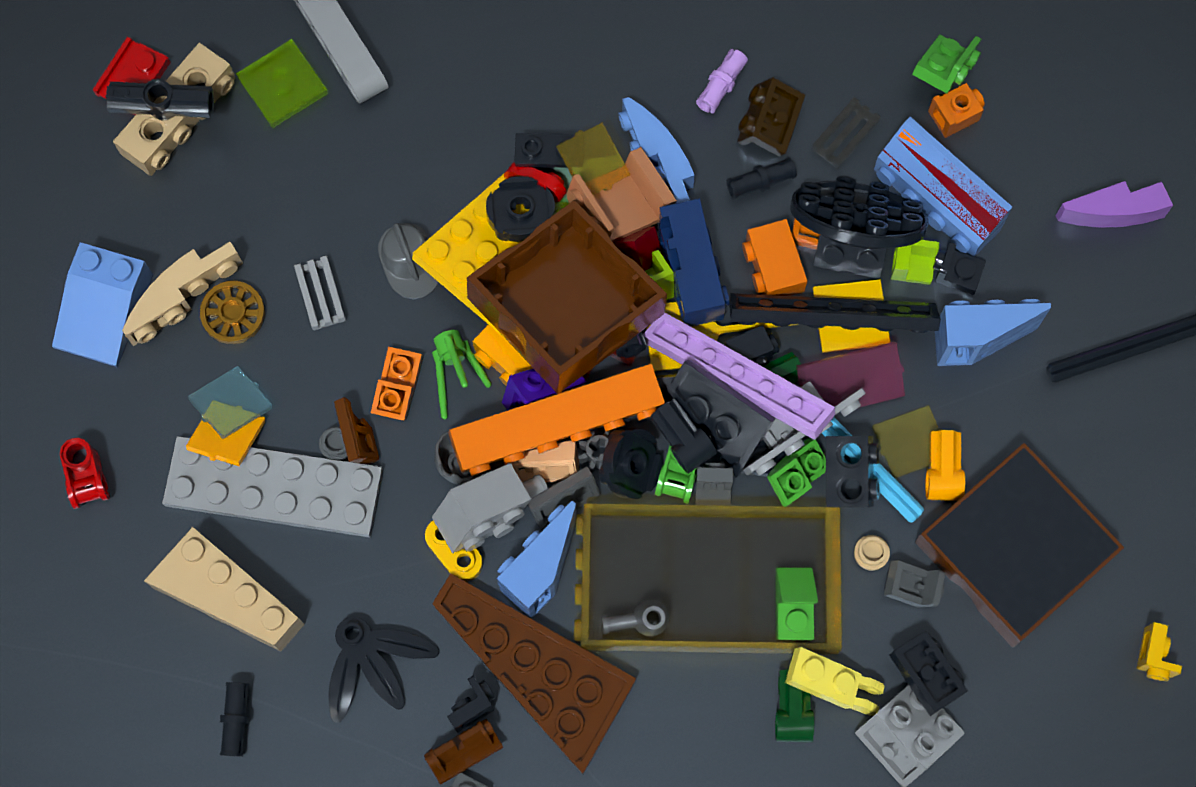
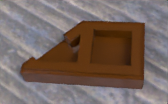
M343 397L334 401L348 461L362 464H372L379 461L372 427L364 418H357L352 412L351 402L347 398Z

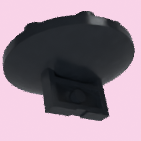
M839 176L836 178V181L803 182L801 187L793 193L790 211L800 224L819 234L813 267L834 271L843 270L854 272L856 275L881 279L887 248L909 246L924 238L928 226V218L922 210L923 205L890 192V187L884 183L872 182L870 185L856 183V180L853 178ZM855 189L864 190V191H867L868 193L857 192V191H854V190H855Z

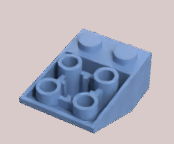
M1025 299L1020 301L1019 304H1005L1003 300H989L984 302V305H970L968 301H954L949 303V305H945L940 314L939 331H935L937 366L973 365L1035 331L1051 309V303H1040L1037 299Z
M573 501L566 507L562 504L559 505L547 519L550 524L541 533L538 530L534 531L523 543L525 550L516 559L513 556L509 557L498 569L500 576L497 578L500 591L531 619L556 595L577 522L576 504Z

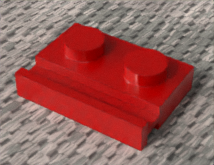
M127 36L93 88V92L96 96L106 99L107 86H109L110 82L147 83L152 79H160L171 62L167 56L142 43L138 44Z

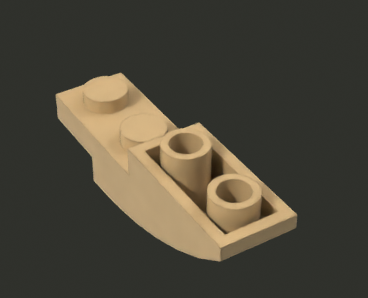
M228 242L202 259L199 258L194 249L168 267L148 287L131 311L122 330L133 346L150 341L156 336L157 331L163 327L181 322L186 317V313L192 310L185 300L186 298L202 294L208 289L209 284L215 280L227 278L237 271L238 266L243 264L231 242Z

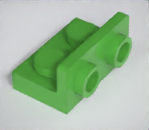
M939 35L917 63L912 75L947 94L955 83L961 85L969 70H972L981 55V52L976 49L982 39L975 36L969 46L964 48L957 41Z

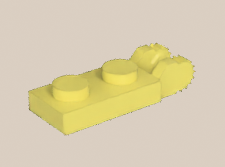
M802 647L794 649L786 678L787 684L844 709L851 708L872 716L879 711V706L866 699L857 698V690L859 688L870 694L882 695L885 685L877 680L863 677L861 673Z

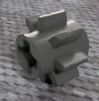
M591 430L592 436L587 442L579 441V448L586 451V453L578 456L579 463L588 462L591 473L595 471V468L600 469L603 465L604 454H600L598 458L593 457V450L597 451L600 446L606 448L609 431L604 432L602 436L595 435L594 431Z

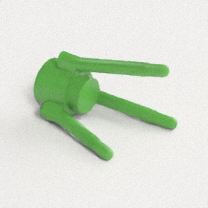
M448 330L434 338L436 350L432 352L436 364L441 418L444 420L447 419L448 413L443 362L446 365H454L461 386L466 388L468 381L461 361L466 356L487 388L491 387V382L478 360L474 357L468 341L462 340L458 330Z

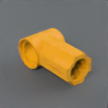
M940 430L929 433V469H927L925 479L927 500L959 501L965 495V472L961 470V432Z

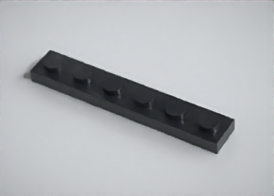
M730 293L729 302L731 321L743 325L772 323L776 326L786 327L791 324L807 325L811 328L841 326L847 330H856L862 327L875 328L884 332L894 329H905L915 333H926L928 331H939L941 320L936 303L736 293Z

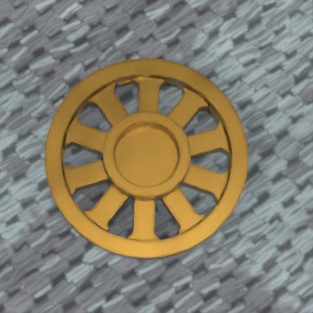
M226 281L214 286L205 295L200 306V319L207 333L218 342L226 344L244 343L249 338L254 337L260 330L265 318L264 303L259 293L252 286L240 281ZM233 288H238L236 297H232L231 291ZM221 291L225 294L224 300H221L217 295ZM250 293L251 297L243 301L245 294ZM209 303L216 304L218 309L208 308ZM258 304L257 310L248 309L251 306ZM209 317H218L212 322H207ZM246 318H257L255 323H251ZM240 324L248 329L244 334L241 332ZM223 325L221 332L216 333L215 329ZM233 326L235 335L234 337H228L230 329Z

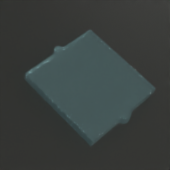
M238 366L188 396V400L202 415V421L208 422L222 439L272 409V404L258 389V383H252Z

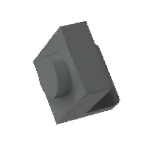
M706 463L704 468L697 467L696 511H730L731 488L733 484L732 468H725V465L722 463Z
M899 560L891 561L884 596L918 608L938 606L944 593L945 572L940 570L927 571Z

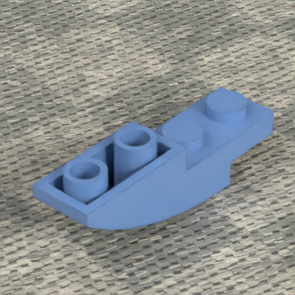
M629 97L622 99V112L618 113V117L623 131H629L633 140L629 142L631 151L642 147L676 198V203L689 201L686 190L694 187L695 175L681 147L668 129L647 109Z

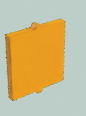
M212 402L188 441L186 450L207 456L211 461L217 459L240 467L265 424V418L242 411L241 407L235 409Z

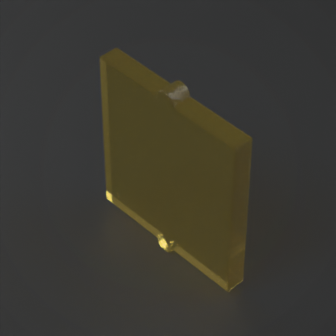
M603 122L585 132L579 130L575 133V137L556 146L572 177L579 174L592 195L603 189L604 191H609L612 189L613 184L630 176Z
M929 406L872 426L881 448L879 454L885 458L889 470L895 479L929 467V433L931 431L943 430L938 428Z

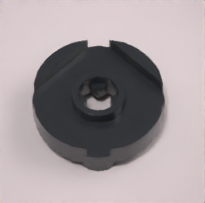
M517 176L505 179L499 183V188L494 190L493 193L490 192L486 201L488 223L495 231L496 237L502 241L522 242L530 236L537 226L555 214V202L551 191L547 187L545 190L542 186L538 185L537 180L530 177ZM518 204H523L524 209H529L524 214H517L512 210H516Z
M626 428L610 433L603 455V465L599 470V478L618 497L639 499L643 497L641 495L646 491L651 492L656 487L662 468L661 454L656 453L653 444L657 443L655 437L647 430L638 428ZM631 458L635 463L634 469L630 468Z

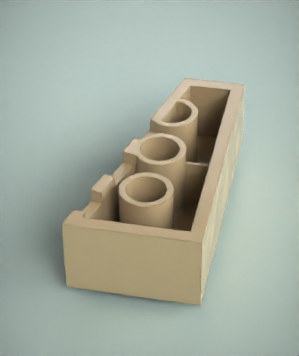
M194 527L189 530L144 580L153 589L193 607L279 651H282L305 625L294 613Z

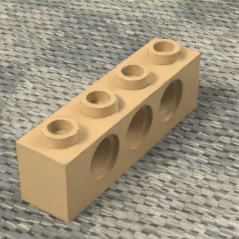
M199 42L166 82L170 85L190 86L205 83V86L212 87L215 103L221 95L224 96L231 90L236 77L229 63ZM167 96L158 97L154 103L163 102ZM136 114L114 139L113 143L122 156L149 176H152L156 170L162 169L167 164L170 154L174 149L188 140L193 127L199 120H204L205 118L174 116L169 120H158L152 115ZM163 132L160 138L149 140L154 133Z

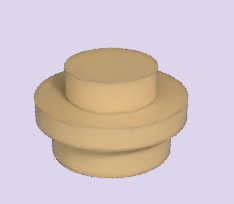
M876 535L862 537L854 548L856 562L860 567L869 571L881 569L885 566L890 556L888 544L884 539Z

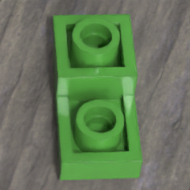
M806 439L804 441L805 445L789 456L786 455L767 475L770 484L784 507H787L813 488L810 483L826 472V458L816 439Z

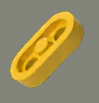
M432 521L425 531V540L431 551L449 573L465 582L477 578L483 567L479 551L474 549L466 552L465 548L452 554L446 541L436 538L439 529L435 522ZM463 556L471 559L467 567H460L458 565V560Z

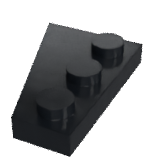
M690 359L683 363L668 388V392L681 405L691 421L700 426L713 443L716 451H719L731 465L729 468L733 469V474L736 478L741 475L776 418Z

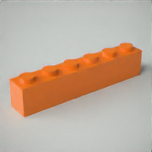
M648 364L450 429L448 434L461 473L469 470L471 476L491 470L490 463L503 459L505 465L525 459L523 452L537 448L540 454L558 448L557 441L568 437L571 438L572 443L592 436L590 430L604 426L605 432L625 425L623 419L637 415L638 421L650 418L657 408L665 404L653 366Z

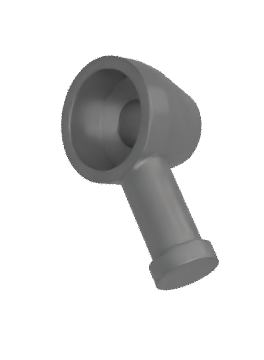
M656 600L641 602L631 614L607 617V615L601 616L603 634H608L609 631L636 628L643 635L656 636L661 634L669 623L667 608ZM650 611H655L659 615V621L655 625H651L647 621V614Z

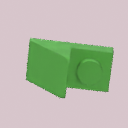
M776 568V640H814V604L818 603V596L812 568Z

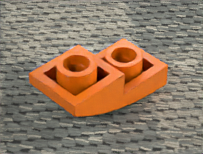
M388 346L381 380L378 379L371 409L372 414L403 421L406 420L418 380L423 354Z

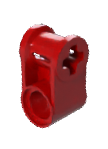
M71 438L67 440L60 449V459L66 479V491L72 507L78 509L81 508V504L100 498L103 501L109 500V488L102 471L97 450L84 439ZM80 449H86L87 455L85 460L79 464H73L74 454Z

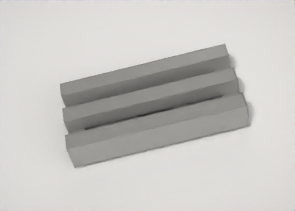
M327 256L320 257L321 260L315 262L314 260L307 261L305 265H294L313 331L346 321ZM322 268L337 314L330 317L317 270ZM309 272L324 318L319 321L317 320L304 275Z

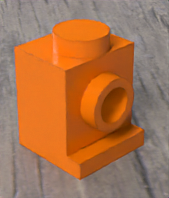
M965 83L947 94L934 97L928 112L943 136L947 138L978 122L984 111L982 107L985 106V102L978 89L971 90L968 84ZM960 102L963 107H959L956 104Z

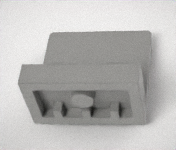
M908 685L858 729L855 734L902 787H906L964 735V731L943 708L930 716Z

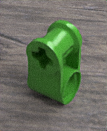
M669 445L665 464L661 468L655 495L661 496L666 494L683 499V503L689 504L696 480L697 468L687 474L675 459Z

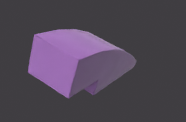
M1123 181L1062 203L1056 218L1059 222L1078 226L1099 228L1125 227L1165 218L1173 204L1162 182L1131 193L1126 182Z

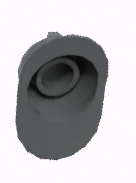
M396 223L393 227L386 230L380 238L378 253L388 282L393 290L402 297L417 299L433 292L439 282L412 260L413 252L430 237L424 229L410 223Z

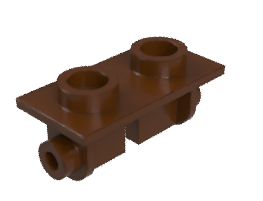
M486 718L481 722L480 720L477 721L476 725L437 748H431L424 755V758L441 785L499 751L503 746Z

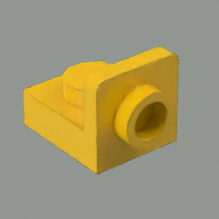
M1153 622L1144 627L1136 669L1147 671V677L1151 679L1169 681V677L1173 678L1181 674L1182 666L1162 661V658H1166L1168 655L1171 639L1166 636L1167 625Z

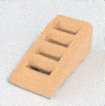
M576 442L558 443V448L540 454L537 449L523 452L525 459L511 463L521 482L531 479L535 475H540L545 482H561L579 471V454Z

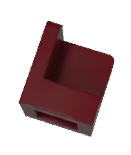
M649 226L613 242L623 254L634 260L644 271L652 267V252L659 250L663 256L655 226Z

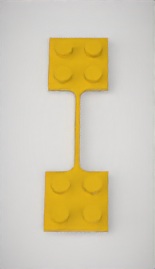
M881 279L813 287L814 297L884 300ZM677 302L666 303L664 312L682 322ZM716 322L692 326V328L717 341L718 337L723 333L752 330L762 325L765 329L780 326L773 325L772 323L719 326ZM841 326L818 328L822 353L891 345L889 331L884 332L875 328L862 327L856 330H847ZM648 346L650 363L654 371L681 368L682 364Z

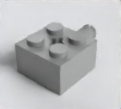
M509 463L450 489L432 516V519L452 554L465 548L466 552H469L481 546L487 537L494 535L495 538H500L514 529L513 523L524 516L523 510L532 498L548 489L547 484L540 475H535L533 478L521 482L513 466Z

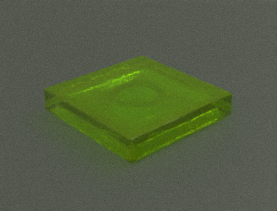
M292 39L236 73L237 78L272 128L328 94L326 87Z

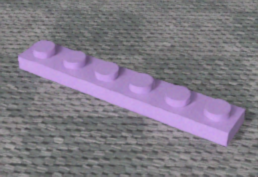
M665 312L643 333L646 345L682 365L686 360L690 359L771 416L814 440L835 416L834 406Z

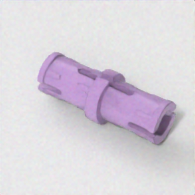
M730 49L720 67L712 71L707 87L696 100L700 109L707 113L709 111L714 113L726 93L732 91L735 86L734 81L748 62L747 57L741 51Z

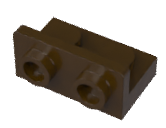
M774 77L756 84L749 94L748 100L751 103L748 111L739 123L738 130L740 134L737 143L744 146L753 142L777 156L786 154L805 94Z

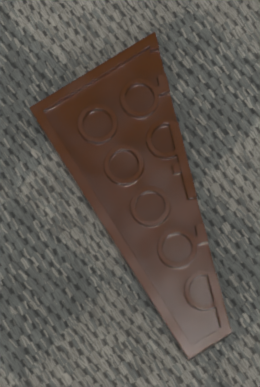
M450 573L432 603L433 606L583 775L637 678Z

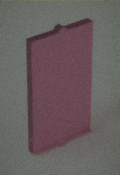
M895 341L796 365L799 386L802 387L810 381L821 398L834 407L861 388H863L866 394L858 399L861 403L860 407L905 396L902 379L904 368L900 365L897 343Z

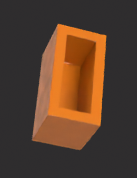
M787 219L748 229L746 242L742 243V249L747 263H753L756 273L752 274V279L757 294L792 296L805 292L807 278Z

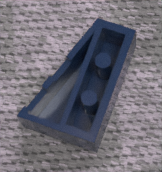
M700 198L659 207V242L663 257L674 273V295L682 322L692 327L723 320L725 306H729V296L726 286H721L720 265L717 256L713 255L709 228L706 226Z

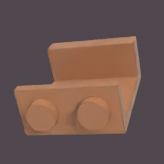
M642 147L629 153L623 167L586 183L579 174L574 175L566 193L569 204L575 200L606 231L612 242L658 223L659 207L676 204L677 201Z

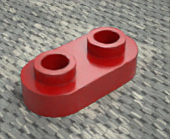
M513 162L504 173V178L506 179L523 176L537 180L538 185L542 186L545 190L547 187L551 191L555 206L561 202L567 193L562 178L552 172L545 173L534 167H516L515 162Z

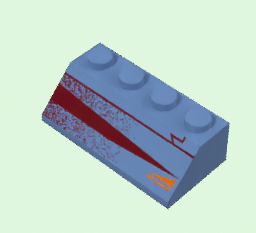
M911 117L903 123L880 153L874 167L876 175L882 183L888 186L892 185L901 193L903 198L921 203L923 205L922 210L928 218V223L934 229L942 230L951 238V242L956 243L955 248L974 257L1001 231L1013 208Z

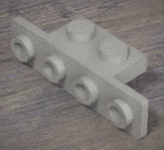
M810 381L800 387L823 400ZM863 388L835 406V415L841 412L845 417L860 407L861 403L858 399L866 394ZM776 418L763 438L771 451L743 469L746 475L754 471L759 476L776 465L773 458L782 451L789 456L805 445L801 438L806 435ZM830 421L822 432L830 428L833 423Z

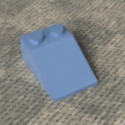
M80 242L67 274L52 347L118 367L128 342V338L122 331L136 303L148 289L153 277V273L145 261Z

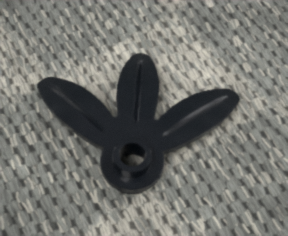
M358 617L344 619L337 626L335 632L336 642L342 651L334 665L329 684V708L332 720L334 722H341L348 711L355 690L358 664H360L366 679L377 694L393 708L400 710L404 707L401 688L391 668L377 651L403 658L431 659L439 655L438 647L426 639L408 632L388 629L370 630L369 625ZM350 629H358L359 634L356 639H347L346 635Z

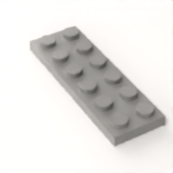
M177 436L162 502L164 506L371 538L383 474L382 467L252 447L239 467L217 459L211 461L207 456L186 450V445L190 438Z

